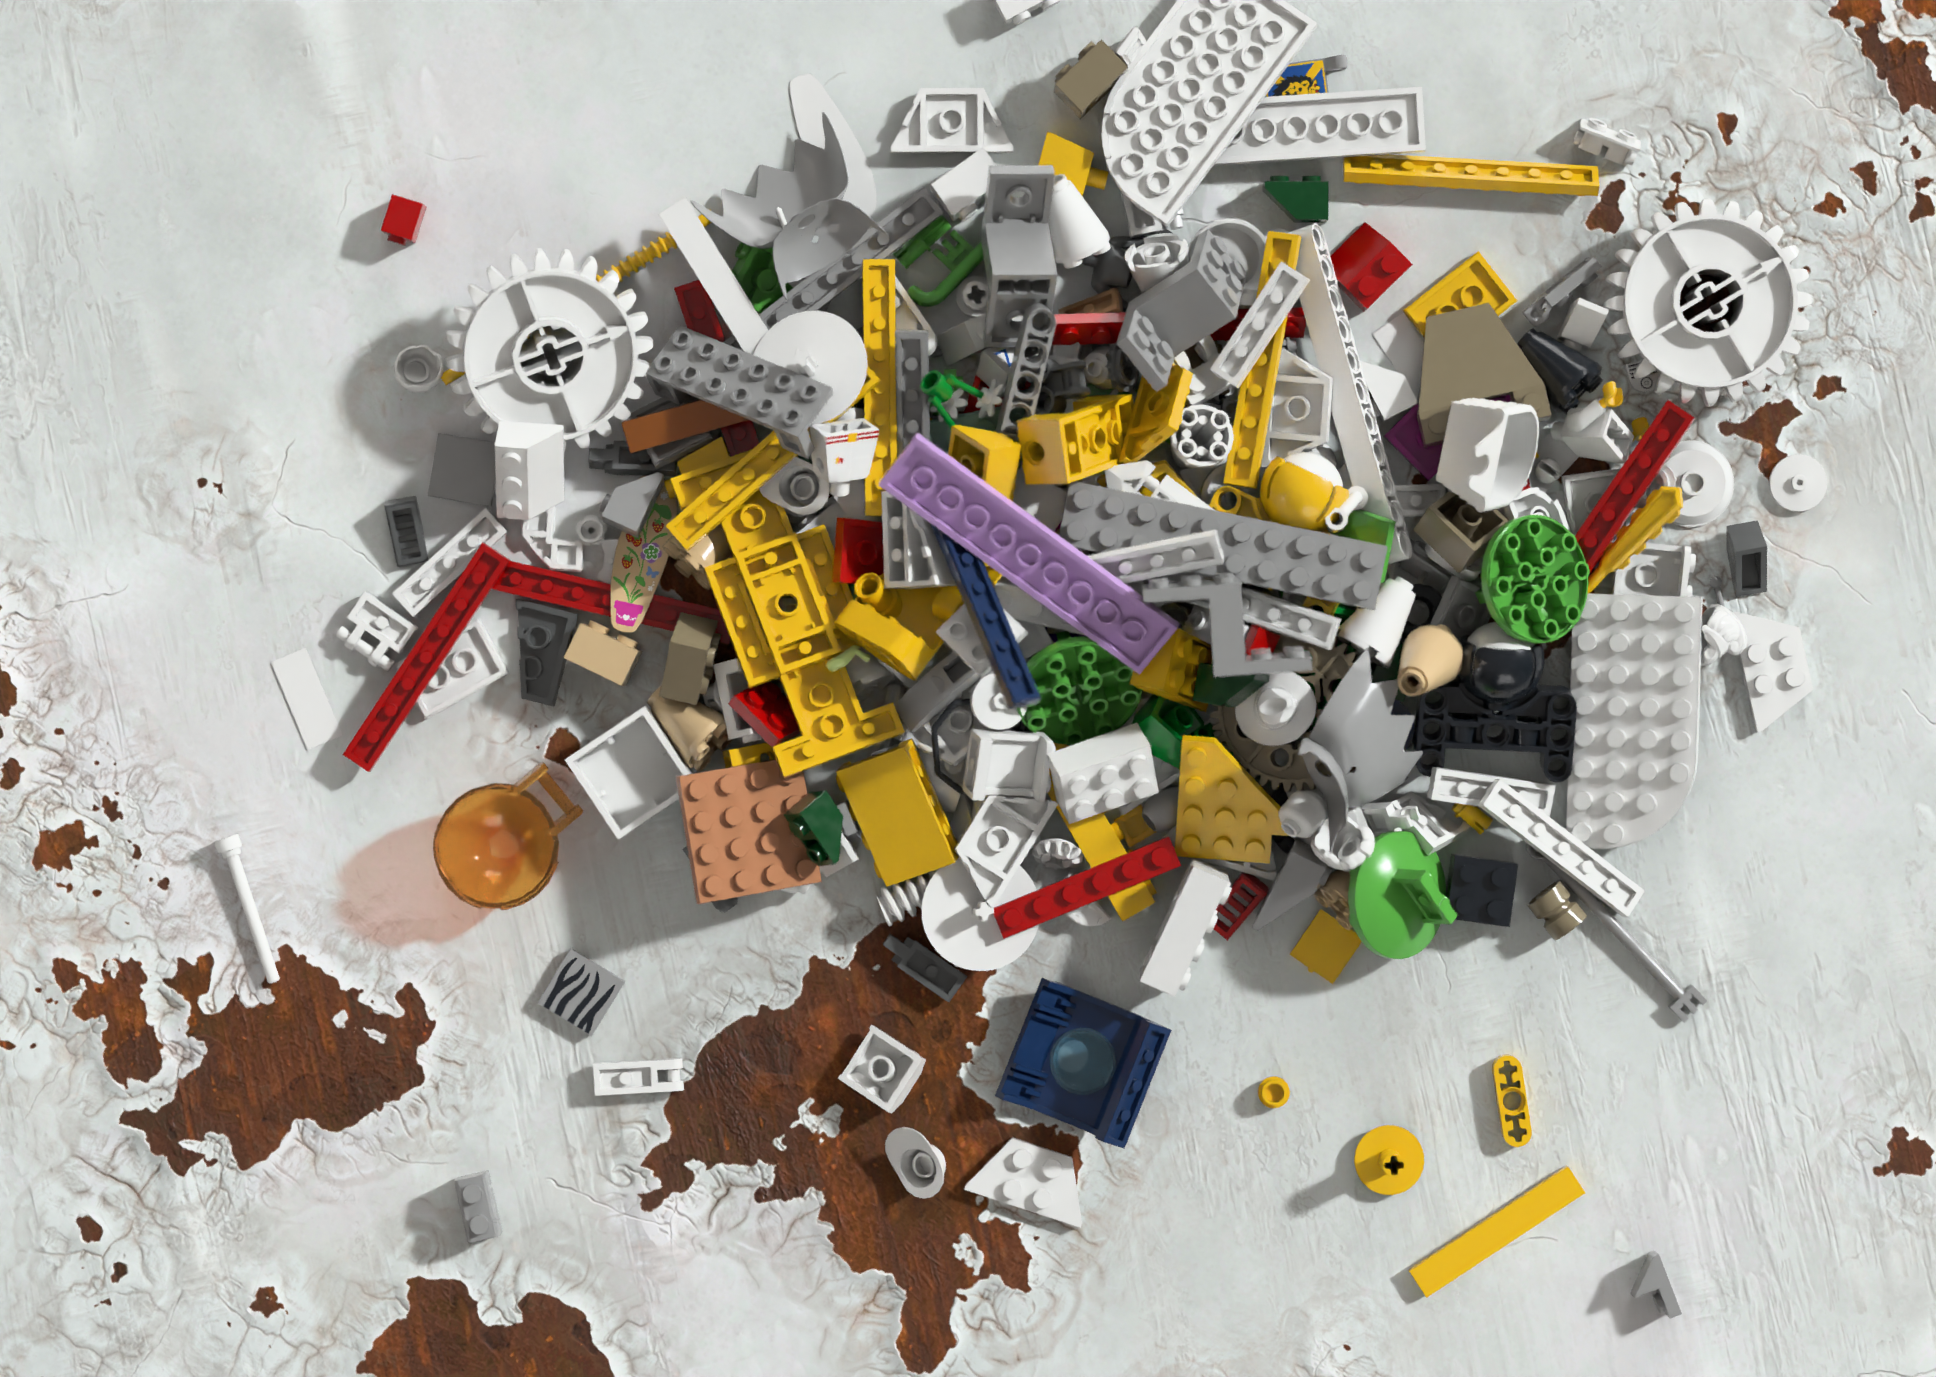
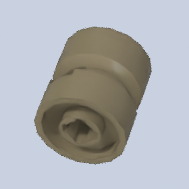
M1559 880L1545 888L1527 904L1537 919L1544 918L1545 923L1543 927L1555 941L1568 934L1587 917L1577 902L1569 901L1571 894Z

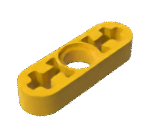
M1504 1054L1497 1057L1492 1064L1501 1133L1503 1139L1509 1145L1522 1147L1530 1141L1532 1136L1523 1071L1518 1059L1512 1055ZM1504 1061H1508L1510 1065L1515 1066V1071L1510 1072L1512 1083L1518 1081V1087L1506 1086L1502 1089L1500 1088V1083L1507 1084L1505 1074L1499 1073V1068L1504 1066ZM1508 1092H1516L1521 1098L1520 1105L1516 1109L1509 1110L1503 1105V1098ZM1523 1112L1524 1117H1517V1123L1520 1128L1525 1129V1133L1520 1134V1140L1515 1141L1513 1136L1508 1135V1131L1513 1130V1121L1511 1118L1505 1121V1115L1515 1116Z

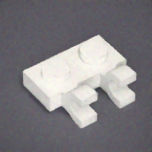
M1210 335L1199 341V345L1195 347V351L1203 359L1204 364L1192 369L1184 351L1174 357L1173 360L1175 365L1177 364L1193 373L1189 386L1190 391L1185 401L1187 407L1201 405L1234 386L1210 370L1219 356L1217 347Z

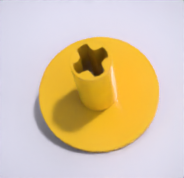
M1383 1125L1370 1130L1359 1141L1355 1151L1354 1164L1357 1175L1369 1189L1383 1195H1396L1407 1191L1418 1181L1424 1168V1153L1421 1144L1411 1132L1399 1126ZM1394 1156L1397 1162H1393L1392 1168H1388L1385 1163L1390 1162L1391 1157Z

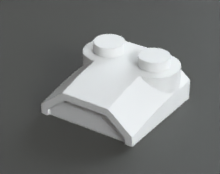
M871 1025L870 1031L838 1079L887 1112L893 1113L903 1103L921 1075L926 1059L874 1025Z

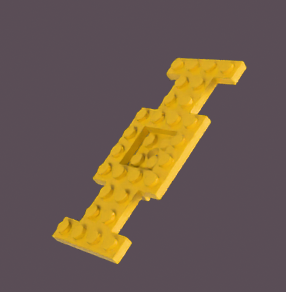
M751 450L671 478L670 483L681 511L688 507ZM758 489L720 523L733 557L704 567V571L749 689L777 678L781 680L802 735L772 748L783 778L900 736L905 731L893 702L863 713L846 667L844 666L835 672H831L826 666L828 660L841 654L851 646L858 644L834 624L850 600L854 599L847 583L832 582L835 550L825 524L798 534L794 533L784 507L768 500ZM783 596L793 597L797 602V608L792 612L782 611L778 604L780 598Z

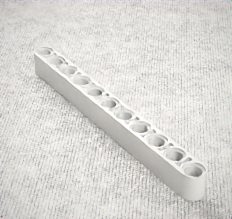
M1314 223L1288 232V234H1296L1302 237L1296 271L1310 280L1299 298L1319 369L1333 378L1331 412L1352 486H1360L1368 494V502L1362 510L1396 521L1389 565L1411 558V541L1326 239L1321 227Z

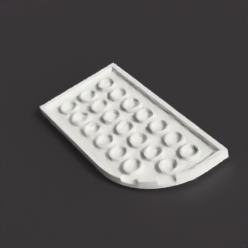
M1177 0L1146 41L1133 62L1128 65L1127 72L1119 77L1108 96L1104 108L1101 134L1103 153L1109 172L1122 193L1142 211L1165 227H1168L1317 28V23L1284 0Z
M1587 593L1583 612L1579 621L1572 628L1570 691L1576 701L1577 712L1572 771L1568 777L1566 830L1589 848L1609 849L1623 847L1647 838L1660 830L1676 815L1690 793L1698 761L1703 597Z

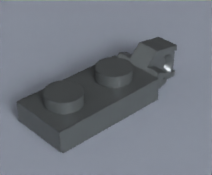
M614 441L613 444H607L606 449L589 448V468L602 469L605 473L612 475L648 476L659 472L664 476L676 477L677 460L656 470L646 449L630 453L627 441Z
M890 933L883 942L886 948L895 953L892 961L897 964L898 968L947 1002L951 1001L967 978V975L917 940L907 937L902 942Z

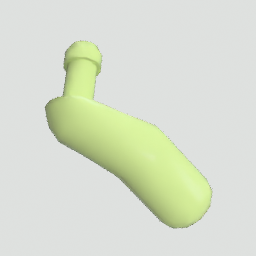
M853 645L841 654L828 660L826 666L829 671L835 672L848 665L855 655L865 662H868L871 657L869 654L859 650L858 645Z

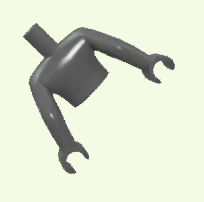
M1163 229V230H1160L1157 234H1160V233H1172V232L1169 231V230ZM1130 236L1110 237L1109 244L1111 248L1107 252L1100 255L1092 254L1082 259L1083 262L1081 264L1094 268L1091 286L1098 294L1110 290L1109 286L1128 288L1133 275L1125 261L1126 252L1121 248L1128 249L1134 243L1137 248L1144 244L1143 238L1148 236L1130 238ZM1122 298L1123 312H1126L1129 303Z

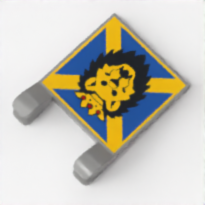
M1346 55L1290 63L1265 97L1329 93L1326 71L1346 69L1348 66Z

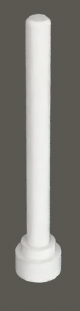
M235 834L214 841L217 853H221L222 858L227 860L267 982L269 984L277 982L280 977L238 855L241 853L239 847L242 846L239 835Z

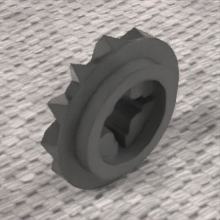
M1117 342L1110 344L1109 352L1106 353L1108 360L1105 366L1108 369L1107 378L1111 380L1113 389H1118L1120 393L1129 392L1136 385L1139 370L1119 347Z

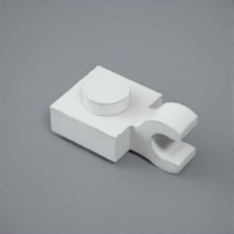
M1392 802L1367 803L1361 808L1374 837L1389 831H1402V829L1411 828V820L1421 818L1417 806H1407L1400 810H1395Z

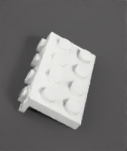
M1646 543V548L1639 555L1633 554L1630 557V564L1624 570L1618 569L1614 572L1612 594L1692 597V586L1688 585L1689 573H1693L1695 569L1696 554H1691L1690 546Z

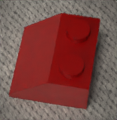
M1366 222L1330 256L1339 288L1363 312L1413 265L1388 239Z

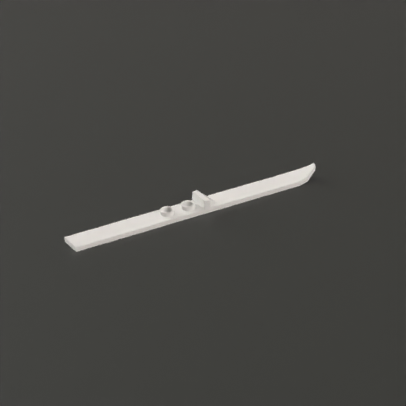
M684 197L660 212L659 216L742 350L754 355L757 345L768 329L687 198ZM861 479L850 481L849 495L843 497L834 496L841 509L849 518L877 521L876 516H865L864 484Z

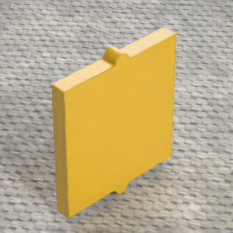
M1320 909L1289 955L1307 966L1310 973L1316 972L1333 984L1361 944V940L1356 932L1351 929H1345L1334 917Z

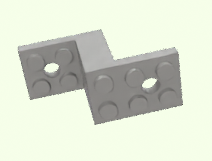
M1053 165L989 166L981 233V244L989 289L983 336L984 347H1016L1022 321H1012L1011 319L1016 316H1023L1025 310L1030 305L1043 304L1053 312L1057 270L1049 229V215L1055 176ZM1018 191L1026 192L1019 198L1011 196ZM1036 314L1032 319V326L1035 328L1044 326L1047 322V314ZM1031 344L1028 347H1039V345Z
M1209 229L1198 235L1190 263L1129 302L1117 344L1156 392L1167 385L1174 357L1236 318L1246 280V272L1243 266L1237 260L1233 261L1224 242L1218 236L1214 237Z
M1233 573L1214 574V579L1201 580V575L1181 576V582H1168V577H1155L1149 579V584H1143L1144 603L1208 599L1214 677L1312 671V657L1309 651H1304L1303 646L1283 647L1282 653H1271L1270 648L1251 649V655L1245 654L1240 578H1234Z

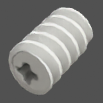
M934 870L928 872V878L926 879L923 875L916 876V883H913L910 879L905 880L904 888H901L898 883L893 884L891 893L884 886L880 887L881 897H877L888 926L893 925V915L902 922L905 920V910L912 917H915L916 906L922 909L923 896L930 879L936 873Z

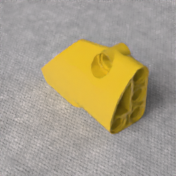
M990 566L985 567L994 587L1002 575ZM866 573L857 579L854 590L857 597L855 600H850L834 624L873 656L915 681L944 643L936 631L964 605L957 586L889 589L884 587V573L880 576L875 573Z

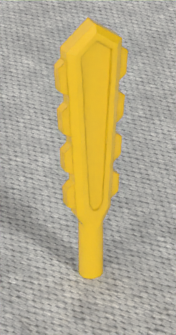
M1661 486L1659 490L1654 489L1646 498V505L1643 508H1638L1633 513L1631 523L1628 526H1622L1617 533V540L1609 544L1600 559L1599 566L1588 577V593H1591L1608 574L1616 572L1618 569L1624 570L1630 564V557L1633 554L1639 555L1646 548V542L1649 539L1655 540L1663 532L1662 527L1666 523L1671 524L1680 516V509L1683 508L1682 488Z

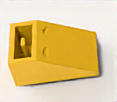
M1178 628L1140 675L1135 671L1132 673L1130 684L1145 692L1206 712L1207 703L1192 700L1199 663L1211 664L1212 662L1211 645Z

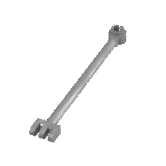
M1526 843L1527 853L1534 859L1543 860L1675 999L1668 1007L1681 1021L1685 1023L1689 1019L1687 1014L1681 1010L1684 1005L1693 1014L1698 1010L1690 1001L1693 997L1701 1005L1707 1002L1693 985L1683 990L1590 891L1542 854L1535 852L1533 847Z

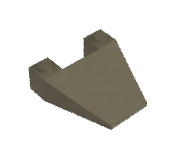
M1489 303L1426 317L1417 421L1424 448L1444 443L1453 401L1468 398L1489 400L1510 395L1511 402L1531 405L1537 413L1539 422L1549 420L1552 414L1543 381Z

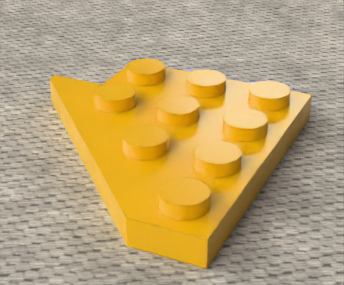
M1183 735L1175 837L1177 857L1270 864L1272 835L1289 836L1283 831L1282 823L1279 820L1278 812L1281 807L1215 737Z

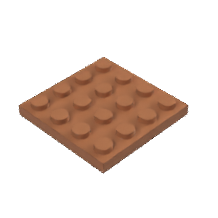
M775 759L676 776L697 904L822 882L819 866L809 859L806 853L807 849L801 840L791 832L789 822L784 816L787 811L807 795L803 771L783 778L778 762Z

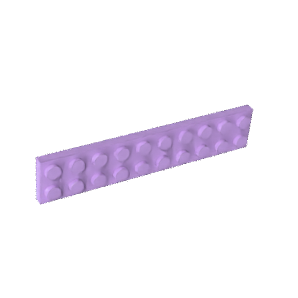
M919 433L913 437L878 484L1139 675L1178 629L1179 623L1151 602L1144 603L1143 597Z

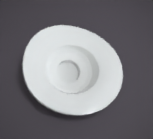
M1293 672L1265 673L1270 675L1269 682L1235 707L1236 719L1241 730L1251 740L1268 746L1284 745L1298 739L1312 724L1316 713L1315 695L1310 685Z

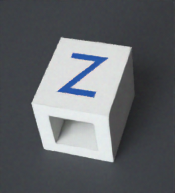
M988 347L980 356L976 375L989 387L993 379L997 380L998 385L1003 384L1004 389L999 395L1000 398L1004 397L1015 351L1013 347ZM1024 376L1018 379L1017 389L1024 388L1026 383Z

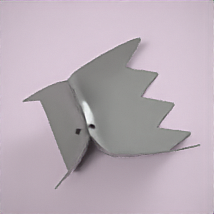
M822 112V124L825 136V149L796 139L794 172L759 165L756 198L723 188L721 190L723 217L693 200L690 201L706 219L733 238L748 246L761 249L773 248L774 267L786 303V283L799 281L833 263L850 250L862 238L870 226L888 235L864 211L854 204L842 200L848 186L846 163L835 130L824 112ZM778 207L782 209L787 222L784 228L781 227L775 211ZM814 235L819 236L817 243L812 242Z
M1368 650L1360 655L1342 679L1320 714L1309 738L1303 739L1298 755H1303L1309 775L1326 798L1331 853L1337 834L1347 825L1348 808H1355L1370 803L1404 783L1408 779L1407 775L1423 754V751L1403 752L1415 717L1414 715H1391L1399 688L1398 681L1395 679L1372 684L1371 660ZM1322 761L1328 767L1332 776L1327 777L1321 774L1316 767V762ZM1352 766L1356 768L1354 772H1349Z

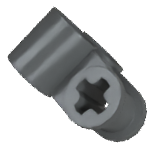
M1048 358L1046 373L1043 377L1034 414H1063L1067 407L1066 399L1081 398L1091 394L1090 388L1086 387L1084 375L1085 361H1074L1059 365L1057 361ZM1024 376L1028 382L1032 383V377ZM1047 396H1050V407L1045 410L1044 401Z

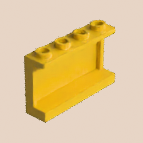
M912 738L900 742L896 748L852 764L850 761L843 763L836 771L838 787L841 792H845L848 798L851 817L854 821H858L862 830V842L865 848L871 851L875 860V872L880 879H883L886 887L951 865L959 858L954 850L957 844L956 838Z

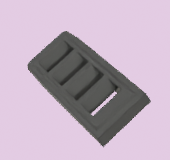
M410 496L386 501L384 507L397 567L427 562L429 558L417 497ZM411 508L412 513L394 516V511ZM414 521V526L397 529L396 524ZM417 535V539L399 542V537ZM419 546L420 552L402 555L401 549Z

